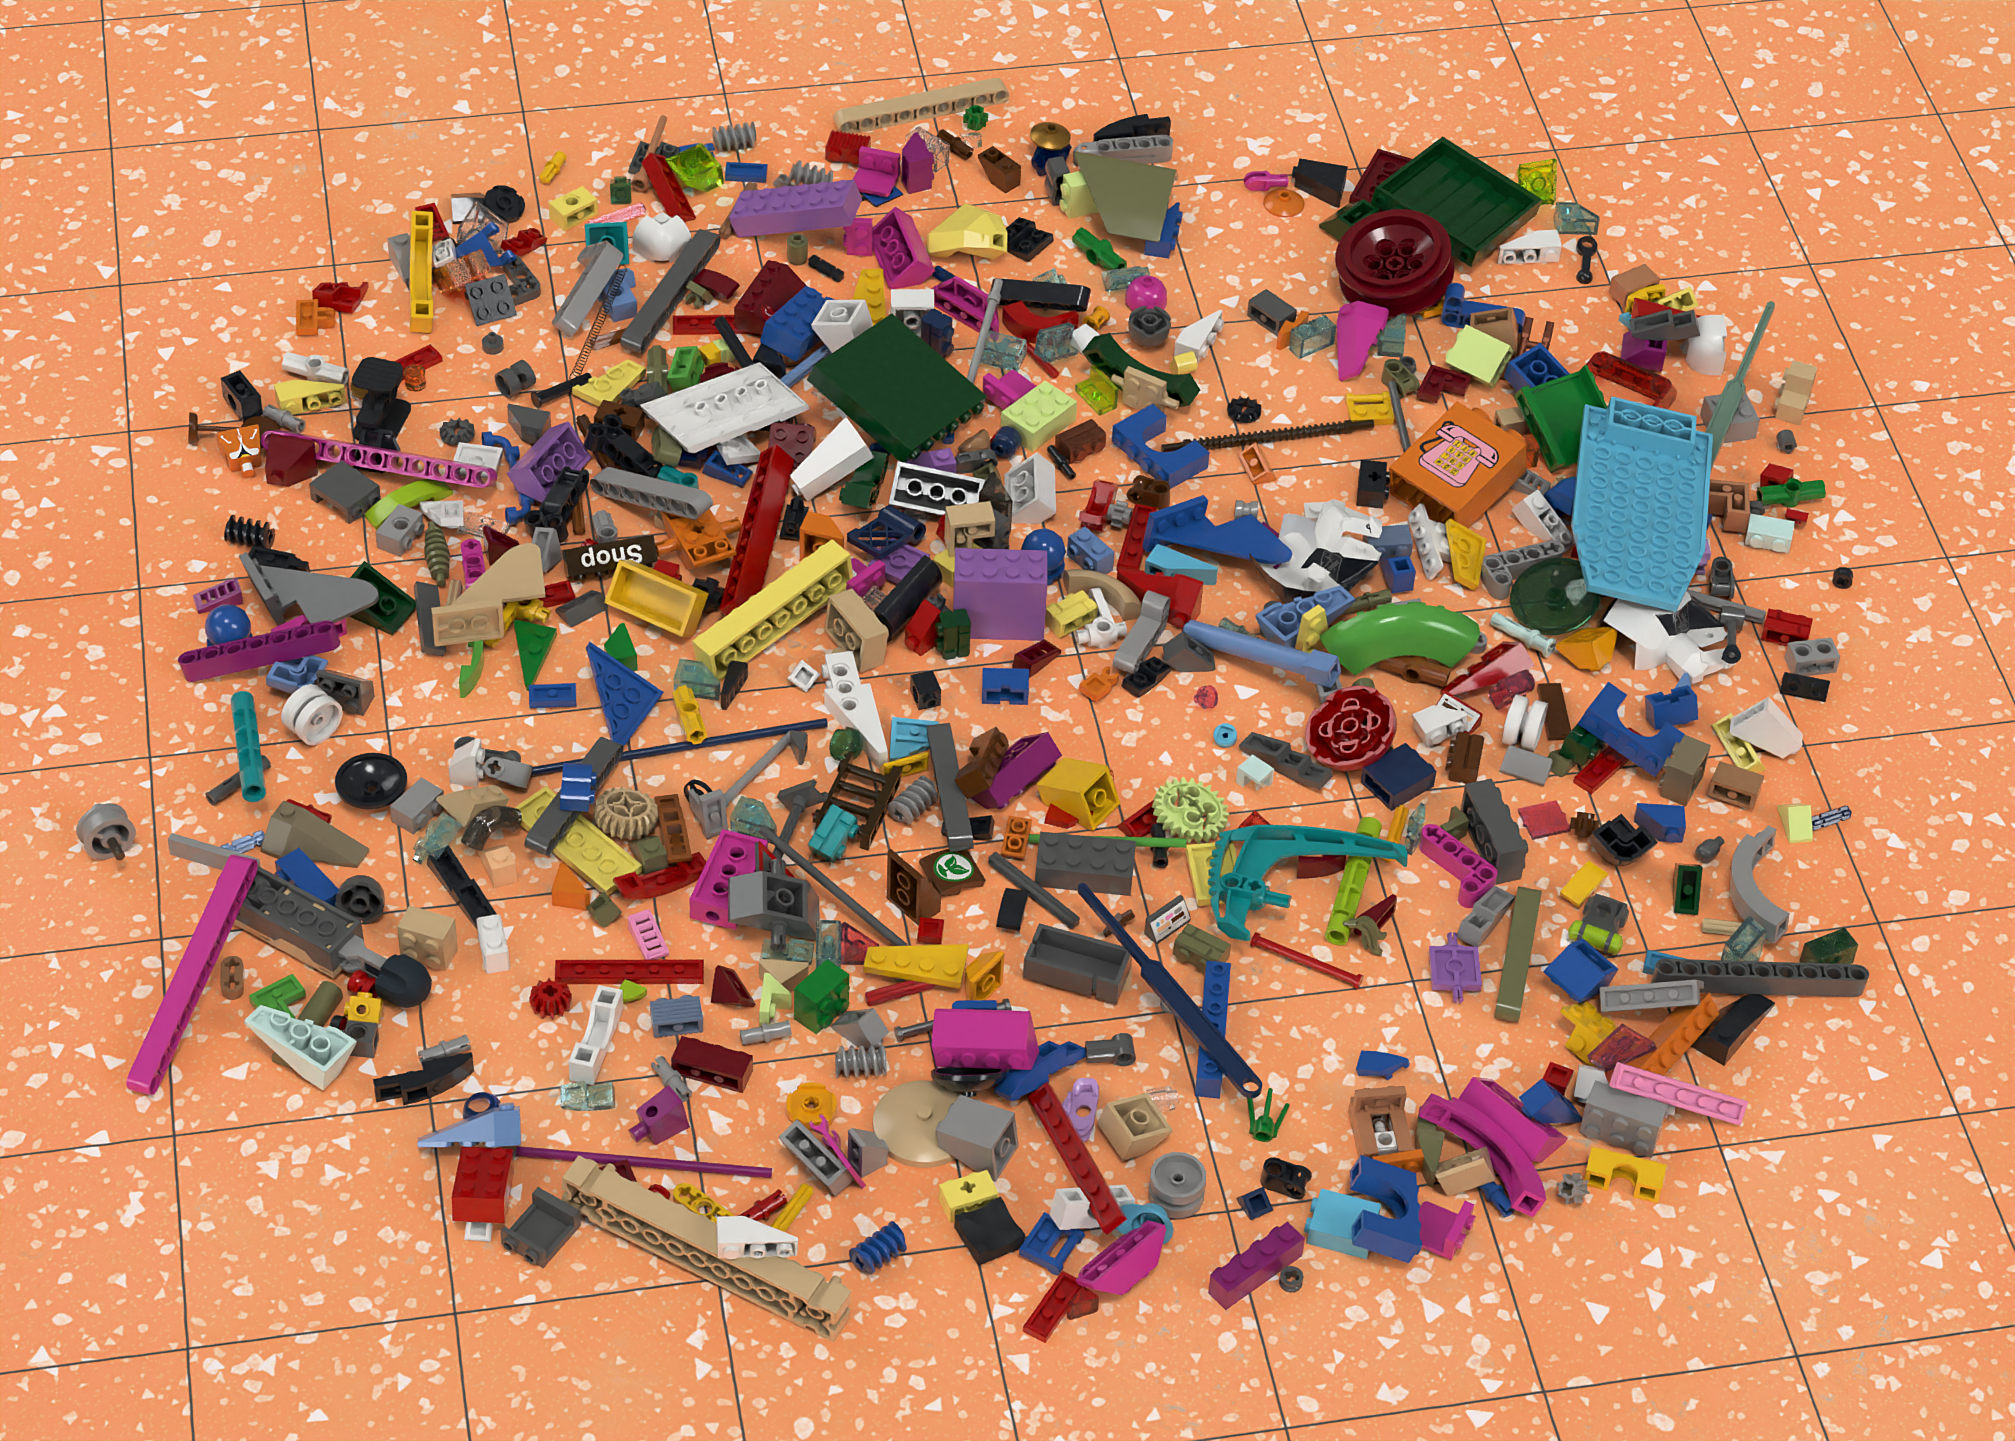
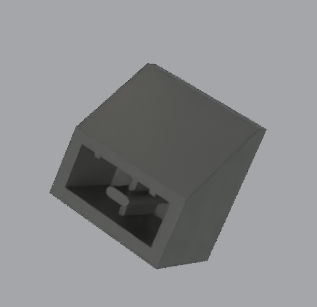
M318 670L316 672L318 687L341 705L342 711L361 716L365 715L375 697L373 681L333 670Z

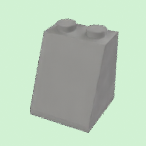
M960 1095L956 1102L950 1105L946 1117L936 1127L939 1148L977 1172L987 1170L994 1182L997 1181L1019 1146L1014 1112Z

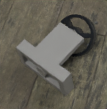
M690 780L684 786V795L690 803L691 810L702 824L705 838L708 839L719 835L722 829L728 830L725 798L722 790L712 791L703 781ZM694 784L704 788L707 791V793L704 794V792L700 789H697Z

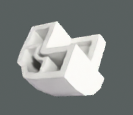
M664 212L659 213L653 218L646 215L638 223L633 233V251L652 263L656 260H669L672 263L677 260L690 242L691 234L684 221L677 215L673 218Z
M1724 315L1701 316L1697 318L1700 336L1688 338L1689 347L1686 362L1693 371L1700 374L1722 376L1726 360L1724 338H1727Z

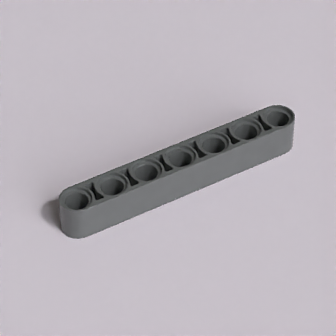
M950 722L926 726L949 851L974 849L965 796L954 781L959 771V765Z
M600 737L580 762V764L593 765L592 772H597L596 787L591 786V790H595V793L618 764L624 750L622 744L604 737ZM561 789L529 830L524 843L525 848L549 856L582 812L560 810Z

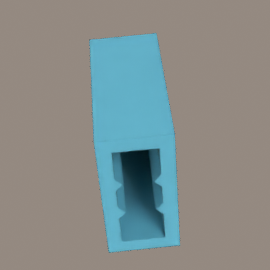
M1321 1188L1319 1197H1313L1310 1212L1313 1213V1217H1307L1304 1232L1308 1233L1307 1244L1367 1259L1369 1250L1352 1245V1225L1363 1209L1380 1214L1381 1204Z

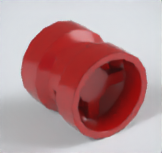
M361 969L351 975L347 983V990L354 995H357L358 992L372 993V998L378 997L375 990V977L370 978Z

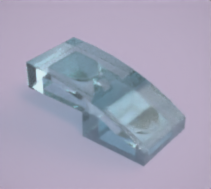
M1420 803L1409 817L1408 834L1406 835L1404 846L1407 849V853L1411 856L1420 842L1424 826L1426 809L1423 803Z
M764 938L760 959L809 962V965L812 964L814 943L790 938L789 942L786 943L785 950L776 951V945L773 951L770 948L771 940Z
M582 1081L560 1086L562 1109L598 1111L615 1108V1087L612 1082L588 1087L586 1082Z

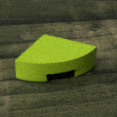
M626 979L619 987L620 990H623V1004L636 999L637 1001L641 1000L647 994L646 987Z

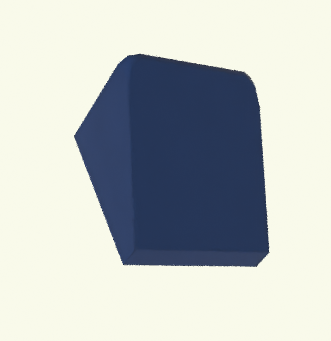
M1264 1187L1236 1198L1250 1220L1273 1211Z

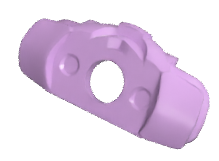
M1080 1078L1076 1080L1072 1091H1068V1095L1062 1103L1083 1142L1090 1138L1093 1131L1098 1105L1099 1085L1094 1078ZM1082 1107H1087L1091 1110L1090 1114L1085 1117H1080L1076 1113Z

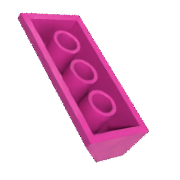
M895 206L873 227V251L881 269H883L884 277L890 289L921 285L935 272V269L913 218Z
M938 1008L934 1011L932 1051L936 1067L1032 1069L1039 1054V1047L1030 1011Z
M1472 1077L1458 1098L1500 1126L1520 1146L1531 1162H1543L1568 1139L1551 1124L1540 1123L1534 1117L1529 1119L1521 1109L1524 1104L1493 1079Z

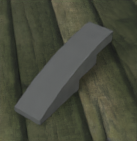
M1251 732L1239 745L1240 750L1249 756L1253 754L1274 768V771L1318 790H1321L1333 777L1332 769L1313 764L1311 756L1292 751L1291 745L1288 742Z

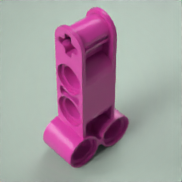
M467 539L461 543L466 590L486 572L480 541L476 539Z

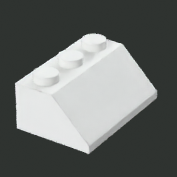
M1036 452L1004 474L1005 516L1010 518V523L1040 524L1056 513L1055 466Z

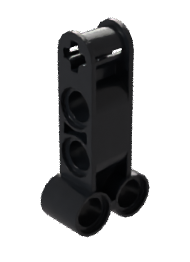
M607 414L604 416L602 424L591 423L588 426L584 440V447L591 452L602 451L625 471L657 478L663 464L654 461L653 455L621 429L623 421L619 416Z
M565 466L539 510H531L525 514L523 518L532 539L536 527L556 529L559 543L568 538L569 534L565 523L589 483L588 470H573L569 466Z

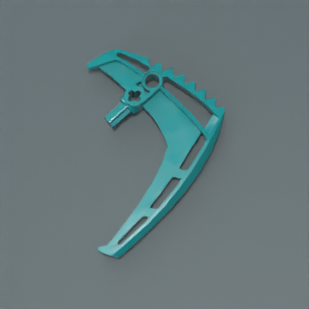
M1254 825L1219 833L1220 840L1215 842L1217 849L1212 851V856L1214 857L1210 860L1212 868L1208 870V875L1211 876L1208 879V885L1211 886L1209 895L1213 896L1210 899L1211 908L1218 929L1230 938L1250 941V931L1245 927L1249 910H1260L1266 904L1284 908L1290 907L1291 895L1270 891L1269 886H1266L1262 880L1267 871L1281 858L1301 855L1366 856L1396 859L1402 866L1407 867V849L1403 844L1358 833L1309 826ZM1231 841H1245L1232 873H1226L1221 877L1223 860ZM1221 900L1226 904L1224 917H1220L1219 902Z

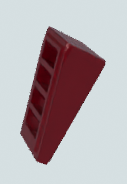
M1044 639L1016 653L1012 668L1029 669L1030 678L1058 657L1062 650Z
M1394 894L1390 895L1357 918L1361 916L1372 918L1380 930L1395 913L1397 896ZM1354 928V933L1361 937L1362 932L1358 928Z

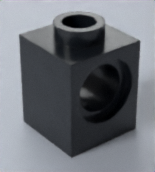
M933 670L911 675L910 692L918 710L941 706V688Z

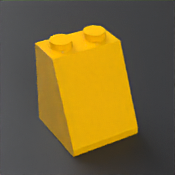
M1064 757L1036 784L1043 804L1050 806V803L1079 819L1078 824L1091 831H1094L1121 804L1108 765Z

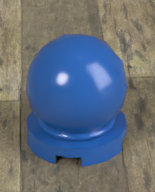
M1047 528L1037 529L1026 535L1021 550L1047 551V586L1052 585L1054 580L1063 578L1066 550L1062 537L1055 531Z
M222 604L208 613L204 626L207 636V647L253 637L250 632L251 621L246 612L238 606Z

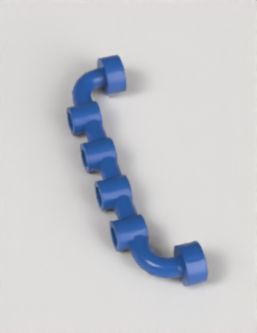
M491 431L482 432V445L494 447V444H499L503 447L504 457L508 461L510 470L518 462L516 459H520L519 447L512 446L508 439L499 435H493ZM515 486L514 489L518 493L519 505L522 506V509L516 511V507L505 508L507 525H516L519 519H523L525 514L531 511V505L534 504L533 498L518 492Z

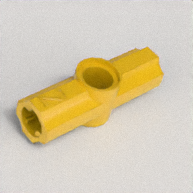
M686 685L678 686L672 692V697L679 715L680 727L684 730L687 741L692 742L693 745L700 744L707 738V731L700 714L699 703L696 701L691 688H688Z

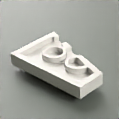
M743 434L722 444L720 442L715 444L727 465L759 461L761 452Z

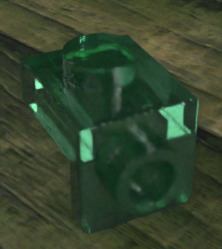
M614 176V179H610L611 204H630L632 202L631 179H627V176Z

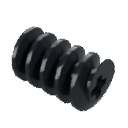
M232 514L225 526L224 540L234 544L237 542L238 545L245 544L247 547L254 545L271 549L276 534L274 528L270 529L269 522H265L264 526L261 527V520H257L255 525H253V519L248 518L245 524L243 516H240L236 522V516Z

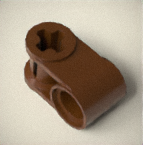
M1138 475L1134 478L1133 486L1126 494L1130 502L1156 507L1157 510L1170 506V484L1168 482L1148 478L1144 475Z

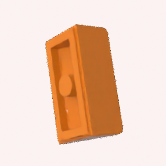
M1256 442L1238 453L1253 485L1277 480L1264 452Z

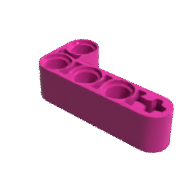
M1427 824L1422 828L1419 844L1420 851L1461 881L1458 903L1464 908H1473L1474 904L1495 886L1497 869L1441 827L1435 824Z

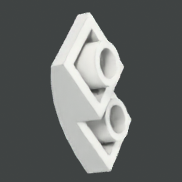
M451 238L440 241L432 246V258L436 268L456 260V250Z

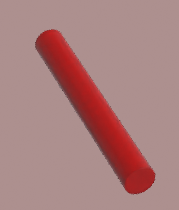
M1018 335L1015 338V341L1052 378L1059 376V371L1022 335Z

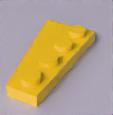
M969 944L868 947L863 972L960 989L968 957Z

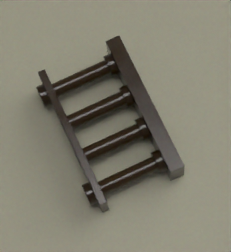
M849 751L846 758L840 760L837 769L838 775L828 793L827 800L823 803L820 810L817 809L815 811L813 823H816V831L832 804L844 811L865 817L867 822L866 824H861V826L858 825L857 837L861 838L860 848L869 851L888 811L887 805L893 800L901 784L902 768L893 765L890 774L886 773L883 775L852 765L854 752ZM848 774H853L880 783L883 788L882 791L878 790L876 792L845 781ZM842 790L873 800L875 805L868 809L838 799L837 797Z

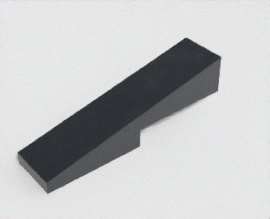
M450 846L428 855L427 866L476 929V919L497 915L474 878L470 879Z

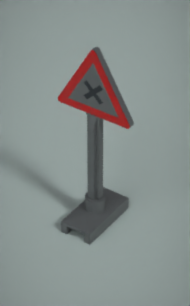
M815 779L780 790L777 795V799L790 811L780 834V838L787 844L800 814L804 812L805 808L825 802L829 794L826 791L820 793L815 788L817 783ZM761 841L755 842L756 872H770V861L773 859H780L779 865H781L784 853L777 847L771 853ZM785 867V876L795 878L794 875Z

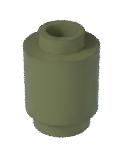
M798 233L787 238V258L793 265H802L808 258V239L806 236Z

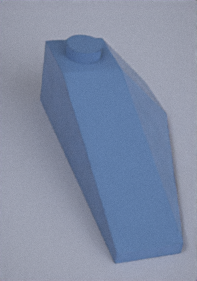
M511 1102L500 1103L499 1107L489 1109L419 1137L417 1145L418 1147H450L454 1145V1142H459V1145L463 1147H472L480 1144V1142H485L486 1147L521 1145L520 1106H514V1103Z

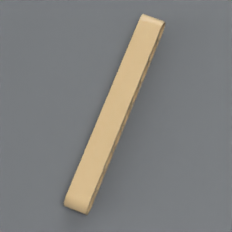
M990 78L842 108L834 113L833 120L839 132L857 134L965 112L966 109L973 105H979L982 108L1005 103L1009 99L1010 94L1001 78Z

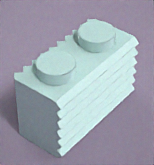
M1750 513L1745 545L1759 549L1767 548L1768 550L1771 549L1772 551L1785 552L1787 554L1790 550L1795 522Z

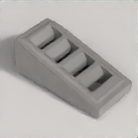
M1526 469V472L1510 489L1530 495L1538 490L1537 486H1540L1539 491L1544 495L1551 487V483Z

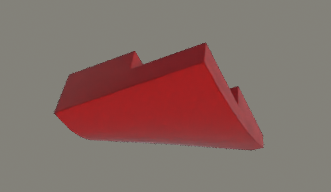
M322 282L312 291V299H318L319 307H329L335 311L352 314L365 297L369 288V282H362L360 287H350L348 282Z

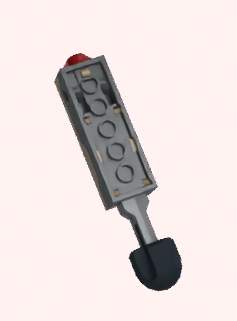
M258 866L256 876L234 922L236 926L332 978H335L342 970L355 972L361 969L370 978H376L375 990L377 995L393 1005L410 1008L419 1005L427 999L431 990L432 979L423 964L406 954H394L386 959L366 948L360 920Z

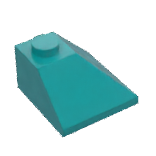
M627 222L587 223L584 225L586 246L608 241L623 253V258L619 265L630 264Z

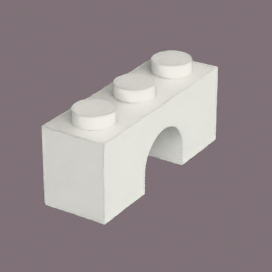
M1125 1184L1109 1185L1120 1207L1126 1204H1135L1136 1199ZM1079 1187L1056 1189L1049 1215L1059 1230L1100 1227L1089 1208L1090 1202Z

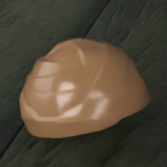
M982 429L974 436L965 440L958 447L959 453L989 449L991 442L987 430Z

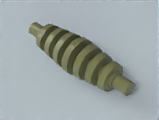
M431 521L428 523V529L425 531L424 555L432 579L436 580L437 585L442 587L446 585V579L449 576L450 552L443 530L437 527V523Z

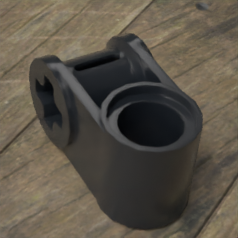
M1271 1157L1265 1160L1263 1164L1260 1183L1267 1190L1286 1195L1292 1199H1302L1306 1194L1305 1186L1311 1180L1312 1173L1304 1166Z

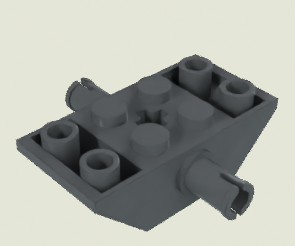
M780 859L770 861V872L759 871L728 879V922L771 931L770 948L773 951L776 945V951L786 949V935L813 941L820 940L819 896L807 880L785 876L786 863L784 860H781V865H779Z

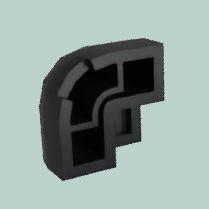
M1622 813L1612 821L1608 820L1588 838V842L1603 859L1617 866H1626L1636 862L1658 843L1643 825L1635 829Z

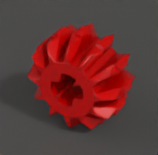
M548 977L546 982L539 980L537 986H532L529 1002L534 1014H540L542 1019L550 1016L553 1020L555 1015L563 1017L564 1011H569L572 993H570L567 983H561L559 978L551 981Z

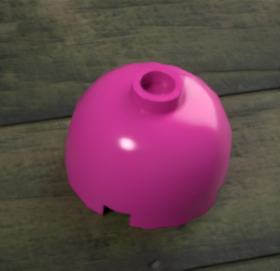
M1149 275L1136 277L1127 287L1125 305L1131 308V312L1141 306H1147L1146 309H1153L1156 306L1164 310L1167 306V289L1163 282L1156 277Z

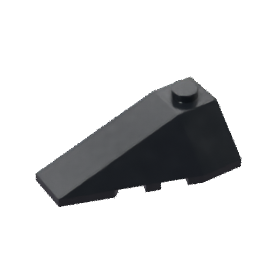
M1747 994L1718 1010L1719 1015L1690 1047L1725 1066L1775 1006V1002L1761 994Z

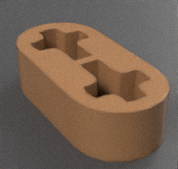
M228 956L221 962L222 996L228 1000H236L244 993V965L242 959L238 956ZM232 966H235L234 973H230ZM230 983H235L234 989L231 990Z

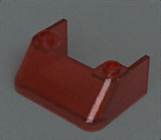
M1596 352L1586 363L1595 378L1598 375L1655 400L1652 406L1668 410L1676 400L1677 389L1669 379L1608 352Z

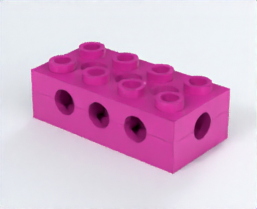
M722 829L689 899L690 918L736 930L739 924L728 922V879L756 872L755 842L761 841L768 849V840Z

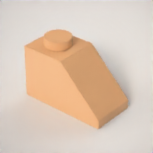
M498 845L478 851L494 889L517 882L516 863L508 846Z

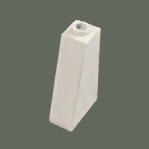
M847 417L837 425L790 475L794 481V484L791 486L797 495H803L807 502L873 458L869 448Z

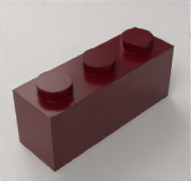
M681 1036L671 1057V1067L673 1070H677L682 1077L743 1093L753 1072V1055L743 1051L728 1049L718 1044L706 1043L696 1038Z

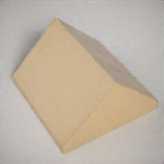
M1487 1146L1439 1162L1435 1174L1448 1197L1496 1181Z

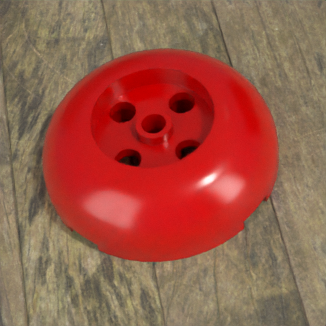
M1350 686L1333 692L1325 698L1326 701L1318 709L1315 708L1307 721L1305 738L1310 752L1321 764L1338 771L1360 770L1378 761L1390 748L1397 730L1396 713L1390 700L1378 692L1377 689L1368 686ZM1365 720H1367L1366 726L1362 725Z

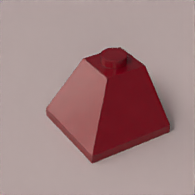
M271 433L265 463L267 484L290 487L317 476L318 468L314 440Z

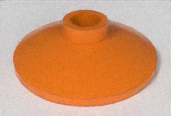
M1275 189L1265 195L1263 205L1270 214L1288 218L1300 214L1304 209L1305 202L1303 197L1293 190Z

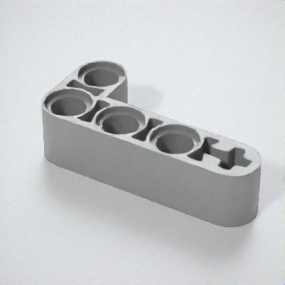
M1550 540L1487 555L1483 559L1480 578L1492 598L1504 600L1509 596L1512 580L1549 572L1556 566H1561L1564 545L1559 541Z
M1149 590L1146 592L1142 601L1139 618L1116 651L1113 659L1114 668L1131 674L1137 673L1140 663L1145 661L1166 627L1170 597Z

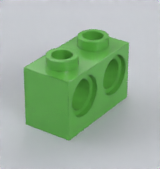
M697 346L676 348L667 376L673 393L699 384L700 375L703 372L705 363Z

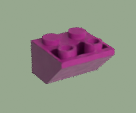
M918 132L913 133L902 149L901 182L908 194L932 189V180H934L932 164L935 163L934 155L932 152H929L926 141L921 139Z
M1631 330L1624 333L1620 365L1662 371L1667 340L1632 337Z

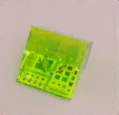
M702 143L665 159L669 167L686 186L708 192L725 184L721 164Z

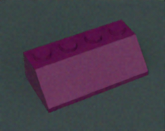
M1049 732L1021 737L1011 745L1005 753L991 787L971 797V799L985 809H1002L1010 803L1009 799L1024 792V787L1028 783L1037 781L1041 777L1040 773L1056 765L1055 761L1062 754Z

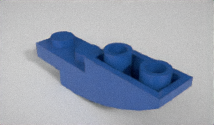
M1047 1041L1038 1046L1039 1054L1031 1070L1009 1069L1007 1076L994 1088V1093L1008 1101L1018 1100L1021 1096L1036 1091L1044 1083H1049L1048 1074H1054L1057 1070L1074 1065L1077 1061L1085 1058L1086 1050L1084 1047L1070 1041L1061 1045Z

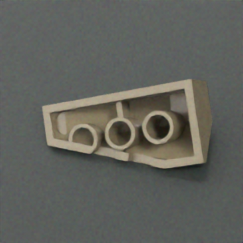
M282 801L270 817L260 849L261 853L280 859L300 848L312 861H323L332 866L358 868L370 852L368 847L302 807L286 801Z

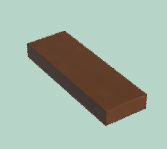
M1540 683L1537 686L1539 701L1548 703L1544 722L1548 740H1565L1566 736L1571 732V726L1561 683Z

